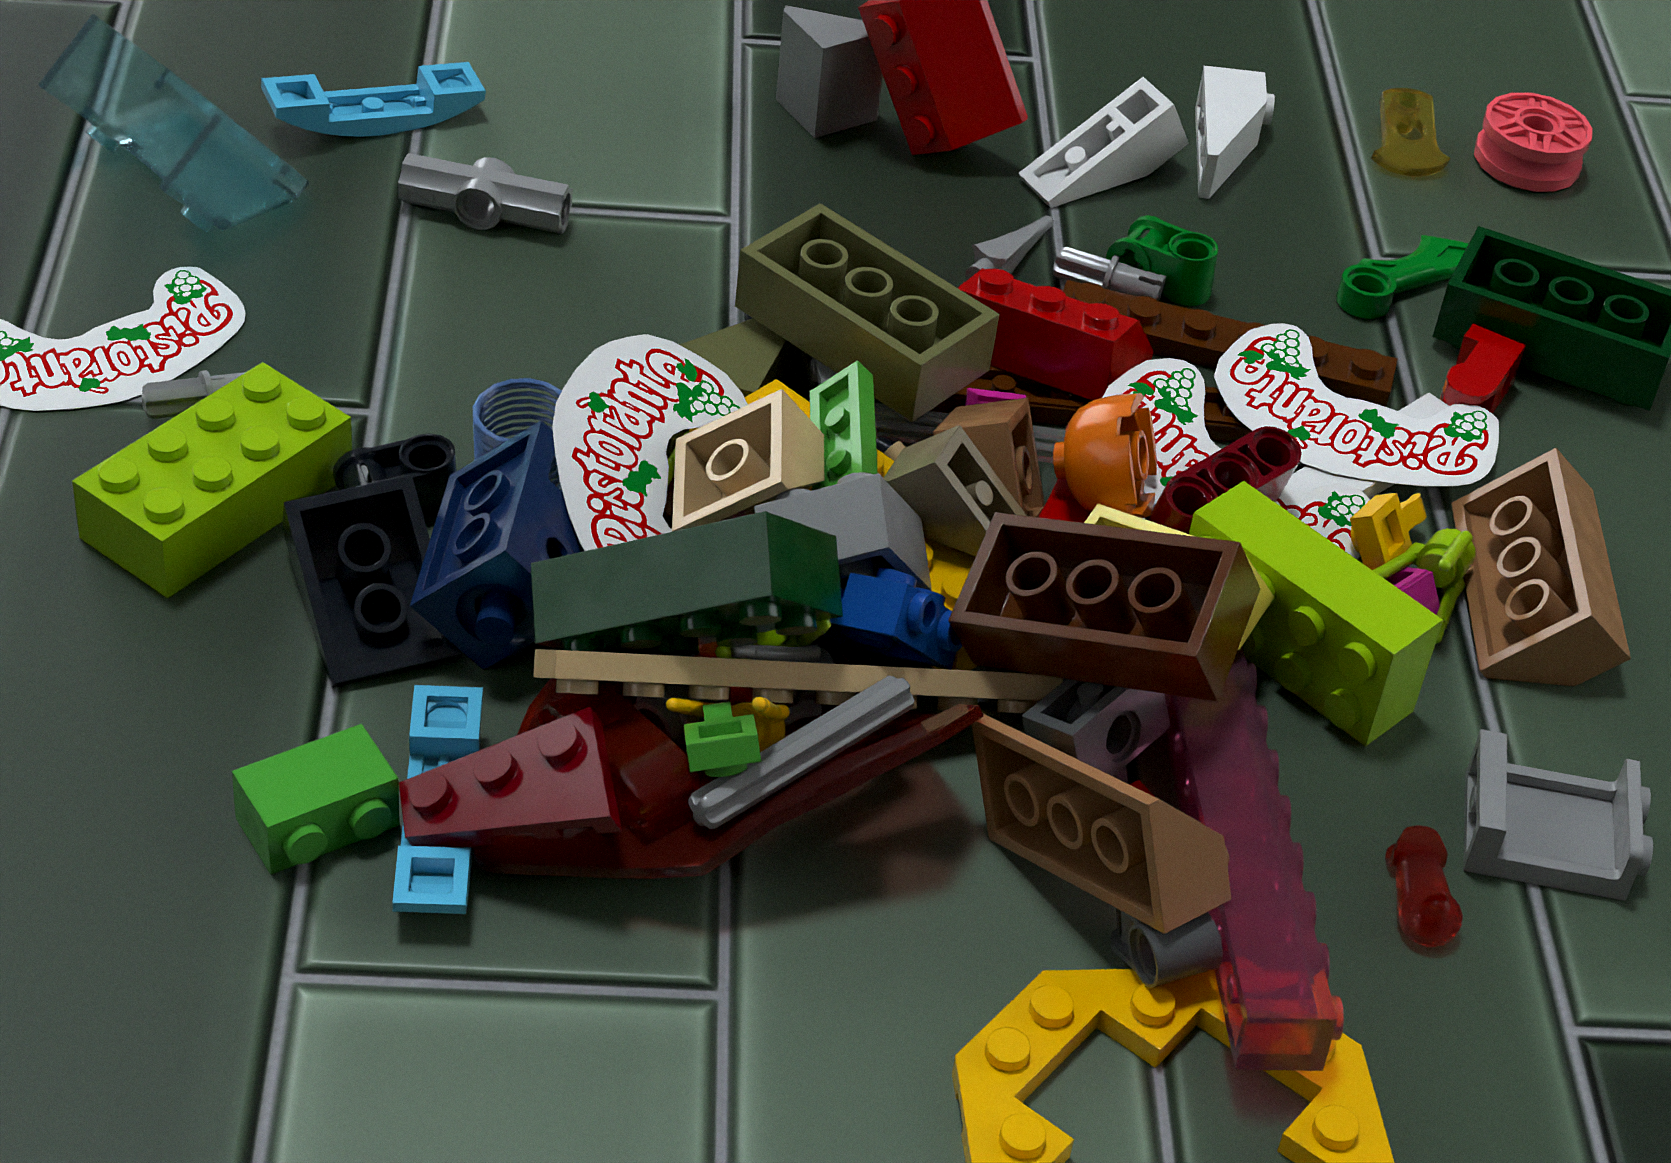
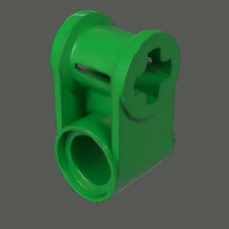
M1146 215L1139 217L1130 225L1127 237L1116 240L1108 248L1106 259L1111 260L1115 255L1120 257V263L1130 265L1131 267L1141 263L1137 267L1138 269L1166 276L1162 296L1176 304L1196 306L1205 303L1211 296L1219 249L1214 239L1205 234L1191 232L1164 222L1158 217ZM1147 230H1149V232L1145 235V237L1142 238L1141 236H1142Z

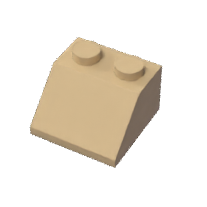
M783 389L676 439L672 532L754 514V506L775 501L776 497L784 491L809 489L811 486L824 481V434Z

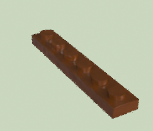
M1067 280L1063 289L1067 297L1089 304H1107L1116 308L1119 314L1139 320L1154 350L1153 354L1184 360L1188 363L1213 369L1217 368L1221 356L1241 336L1251 329L1265 326L1261 323H1247L1213 315L1202 309H1188L1159 302L1148 296H1134L1104 289L1093 283H1079ZM1308 336L1312 346L1313 361L1318 377L1328 389L1346 398L1360 399L1384 407L1387 406L1398 358L1381 355L1370 349H1356L1327 342L1316 336Z

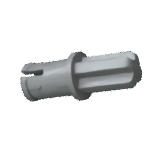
M1062 247L1059 250L1053 266V275L1066 281L1093 283L1104 289L1134 296H1148L1156 300L1161 299L1166 282V276L1120 263V257L1114 255L1111 260L1070 247Z
M205 370L200 371L197 378L147 383L142 387L143 409L147 418L150 419L175 417L246 372L210 376L209 372Z

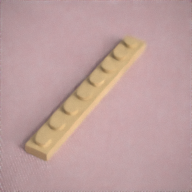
M535 649L534 677L557 678L556 693L598 694L600 680L622 681L623 696L664 697L665 684H687L688 698L729 700L730 687H752V701L756 697H762L771 702L793 703V691L795 689L816 690L815 704L840 705L854 697L856 692L864 691L887 676H894L897 679L904 678L911 686L910 693L915 700L912 707L914 709H917V696L924 695L938 696L937 709L977 711L978 698L997 699V712L1026 713L1037 701L1043 699L1063 682V678L1026 673Z

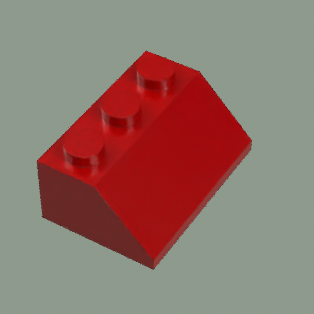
M868 0L858 7L912 155L951 151L1019 125L1028 119L987 0Z
M982 268L957 287L1000 314L991 366L1090 400L1102 398L1108 386L1128 370L1146 360H1152L1154 350L1139 320L1119 314V311L1113 306L1102 303L1089 304L1067 297L1064 291L1056 287H1037L1016 280L1012 274L1001 269Z

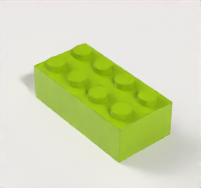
M262 362L72 480L79 538L160 594L169 598L283 521L284 502L323 494L336 486L332 475L333 467L341 456L352 450L351 417Z
M1242 481L1194 512L1189 534L1196 537L1240 542L1246 556L1274 595V599L1242 647L1237 650L1238 654L1245 657L1279 682L1285 689L1298 696L1365 747L1414 711L1443 622L1442 618L1245 481Z

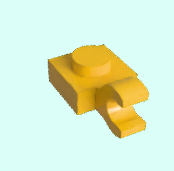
M1397 493L1375 495L1350 518L1352 544L1354 549L1360 553L1365 566L1374 570L1406 552L1412 545L1409 531L1427 518L1421 494H1413L1408 500L1401 503Z

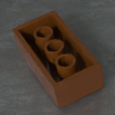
M995 512L948 621L974 665L1218 702L1260 592V587L1240 542Z

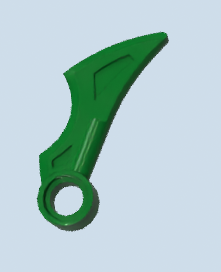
M1421 235L1419 247L1408 256L1390 260L1363 258L1357 265L1346 268L1342 273L1336 294L1337 303L1344 311L1351 315L1367 319L1381 318L1390 310L1395 294L1451 279L1469 243Z

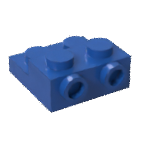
M879 568L876 577L850 572L846 588H841L843 617L830 619V629L821 636L842 648L949 670L952 669L956 652L963 646L948 621L952 611L944 606L946 597L927 589L915 587L917 583L915 577L888 568Z

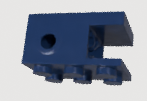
M542 420L449 476L410 603L412 609L483 670L507 656L513 658L520 655L535 641L531 563L584 551L570 520L563 492L548 479L555 453L553 430Z

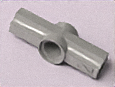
M408 153L402 162L398 181V199H402L404 203L454 212L460 221L477 230H487L495 227L498 222H504L563 234L568 225L572 206L573 188H569L568 184L517 175L504 161L490 157L479 159L471 166Z

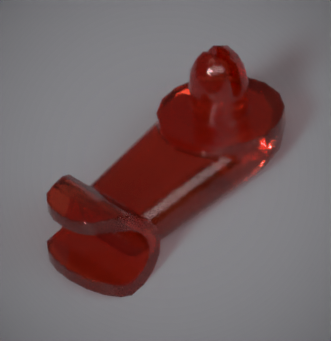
M1421 825L1407 827L1403 830L1397 842L1387 848L1384 856L1387 866L1396 867L1398 923L1401 930L1412 941L1429 947L1444 946L1456 937L1462 927L1463 920L1461 908L1451 895L1443 871L1448 853L1438 832L1433 828Z

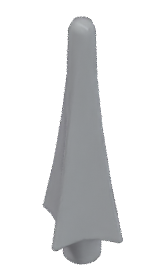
M1044 216L1016 231L974 244V264L966 270V280L982 268L1001 269L1012 274L1027 252L1053 226V218L1051 216Z

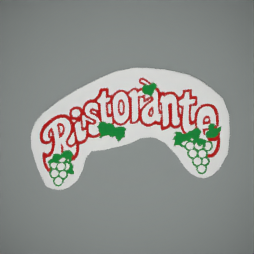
M178 267L165 272L156 281L153 290L154 303L149 310L108 322L93 328L81 336L69 339L44 338L0 319V406L28 411L71 410L123 402L142 395V387L145 384L173 380L221 348L239 331L245 322L246 313L244 305L235 293L201 268Z
M1280 323L1251 329L1235 341L1218 361L1214 379L1227 407L1235 417L1252 431L1264 426H1270L1288 432L1300 445L1302 452L1300 462L1331 474L1357 479L1429 487L1473 484L1484 478L1495 463L1499 443V421L1488 410L1477 405L1454 404L1439 410L1428 418L1417 419L1378 404L1360 399L1346 398L1334 393L1318 377L1309 337L1297 326Z
M643 334L610 341L598 347L576 368L556 401L552 430L559 480L570 520L584 551L672 532V529L663 518L668 486L669 465L666 449L669 439L684 429L700 428L748 405L743 393L725 372L673 341Z
M1172 358L1146 360L1135 366L1110 384L1102 397L1142 393L1144 399L1137 408H1149L1157 457V475L1147 476L1144 493H1156L1155 505L1168 481L1221 450L1210 439L1205 427V383L1201 373L1194 365L1184 360ZM1338 483L1322 485L1308 492H1295L1287 485L1285 486L1275 503L1355 559L1360 557V553L1354 549L1352 544L1350 518L1370 500L1366 494L1350 485Z

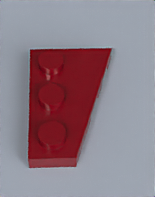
M591 707L399 782L405 838L412 846L464 848L494 845L503 835L533 833L537 840L562 838L564 829L591 826L598 834L622 832L602 722Z

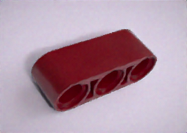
M1270 426L1258 428L1168 481L1148 521L1189 534L1194 512L1242 481H1245L1276 502L1301 460L1302 452L1300 445L1285 430Z

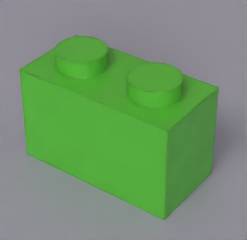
M362 724L232 771L236 820L270 875L297 864L309 863L323 854L362 839L374 838L382 832L400 825L399 778Z

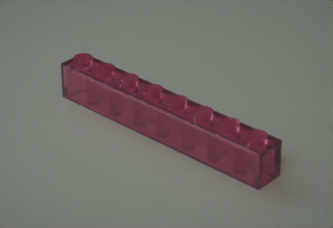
M1243 647L1237 650L1218 702L1165 694L1171 727L1164 732L1180 811L1223 835L1229 854L1228 874L1231 900L1208 911V913L1212 916L1218 928L1222 942V963L1214 971L1235 1069L1323 1071L1331 1040L1339 1041L1342 1036L1344 1025L1343 1005L1339 996H1333L1330 993L1328 985L1330 972L1329 950L1326 943L1317 942L1314 930L1317 913L1315 896L1312 891H1304L1302 883L1304 868L1303 850L1299 842H1292L1289 832L1291 826V803L1288 795H1280L1278 753L1275 749H1268L1266 741L1268 732L1267 710L1264 705H1257L1255 698L1257 689L1256 667L1254 663H1246Z

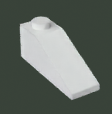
M1213 66L1203 67L1195 106L1199 198L1209 199L1257 146L1262 124H1271L1275 96L1266 91L1265 72Z
M1142 77L1018 174L1032 191L1050 208L1148 176L1187 146L1189 142L1175 105Z

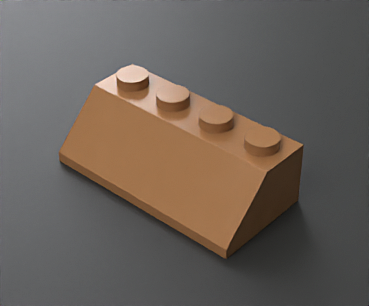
M1557 448L1542 454L1451 503L1455 528L1461 532L1469 531L1473 536L1472 542L1475 547L1476 558L1473 565L1464 575L1479 670L1486 678L1576 686L1631 659L1594 491Z
M983 713L971 717L990 840L1163 934L1231 900L1228 874L1229 854L1223 835L1164 801Z

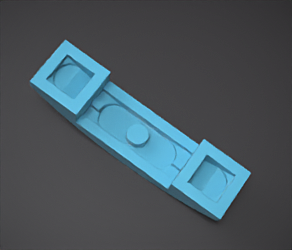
M469 62L418 66L416 84L325 92L321 88L315 74L261 78V89L276 118L305 130L338 136H382L424 128L471 109L485 100L486 93L485 88Z
M414 685L407 779L480 750L483 687ZM403 825L401 846L398 845L392 901L393 912L466 914L473 847L412 846L405 838Z

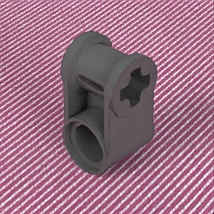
M1116 908L1117 928L1111 934V949L1116 956L1123 959L1137 973L1145 986L1153 988L1220 967L1223 957L1222 942L1218 928L1208 912L1163 934Z

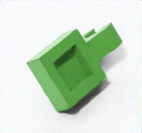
M730 701L703 705L705 721L684 724L690 772L705 770V774L708 776L725 777L745 771L749 763L761 762L754 714L733 717Z

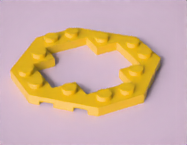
M1241 966L1219 967L1153 988L1145 986L1133 969L1043 970L955 1055L952 1078L955 1098L959 1099L963 1123L961 1137L965 1163H1065L1070 1158L1074 1139L1022 1102L1096 1028L1156 1068L1196 1026L1310 1101V1104L1282 1134L1277 1151L1294 1163L1395 1162L1362 1045Z

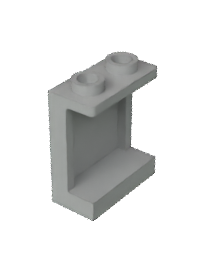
M1480 729L1465 772L1463 871L1626 901L1636 875L1646 876L1653 854L1652 836L1643 835V826L1647 820L1650 808L1651 792L1649 787L1641 786L1640 761L1625 759L1617 780L1613 782L1507 763V734Z

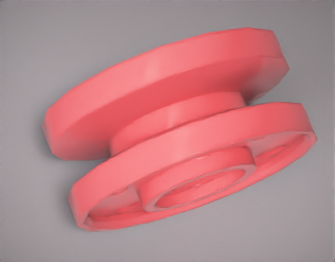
M1508 93L1494 98L1487 105L1483 118V129L1478 133L1475 142L1474 156L1480 167L1493 178L1512 187L1533 192H1555L1570 187L1579 178L1582 170L1583 155L1589 150L1592 141L1593 128L1583 114L1571 105L1553 97L1535 93Z

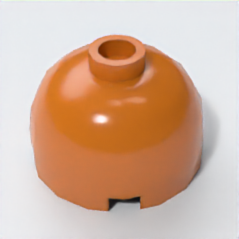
M1142 393L1113 395L1089 402L1079 408L1066 427L1064 442H1056L1054 445L1053 465L1057 479H1067L1071 495L1086 511L1092 512L1098 503L1139 518H1146L1151 515L1156 493H1144V486L1148 475H1157L1156 443L1149 408H1137L1144 399Z

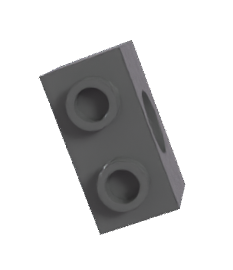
M1065 679L1021 716L1026 735L1111 776L1116 775L1171 727L1165 694L1071 679Z

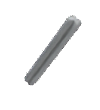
M887 676L760 752L761 762L749 763L745 771L731 776L718 777L696 790L688 800V804L693 812V819L699 826L716 829L911 710L915 700L910 693L911 686L904 678L897 679L894 676Z

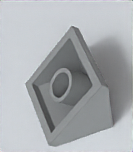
M786 5L783 11L776 100L814 138L877 120L880 109L883 75L863 20Z

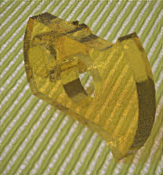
M1392 88L1383 91L1379 99L1382 147L1374 150L1371 159L1390 172L1410 177L1428 176L1444 169L1448 165L1450 157L1443 154L1437 145L1433 96L1411 88ZM1415 127L1421 133L1422 138L1410 140L1402 137L1400 134L1409 133Z

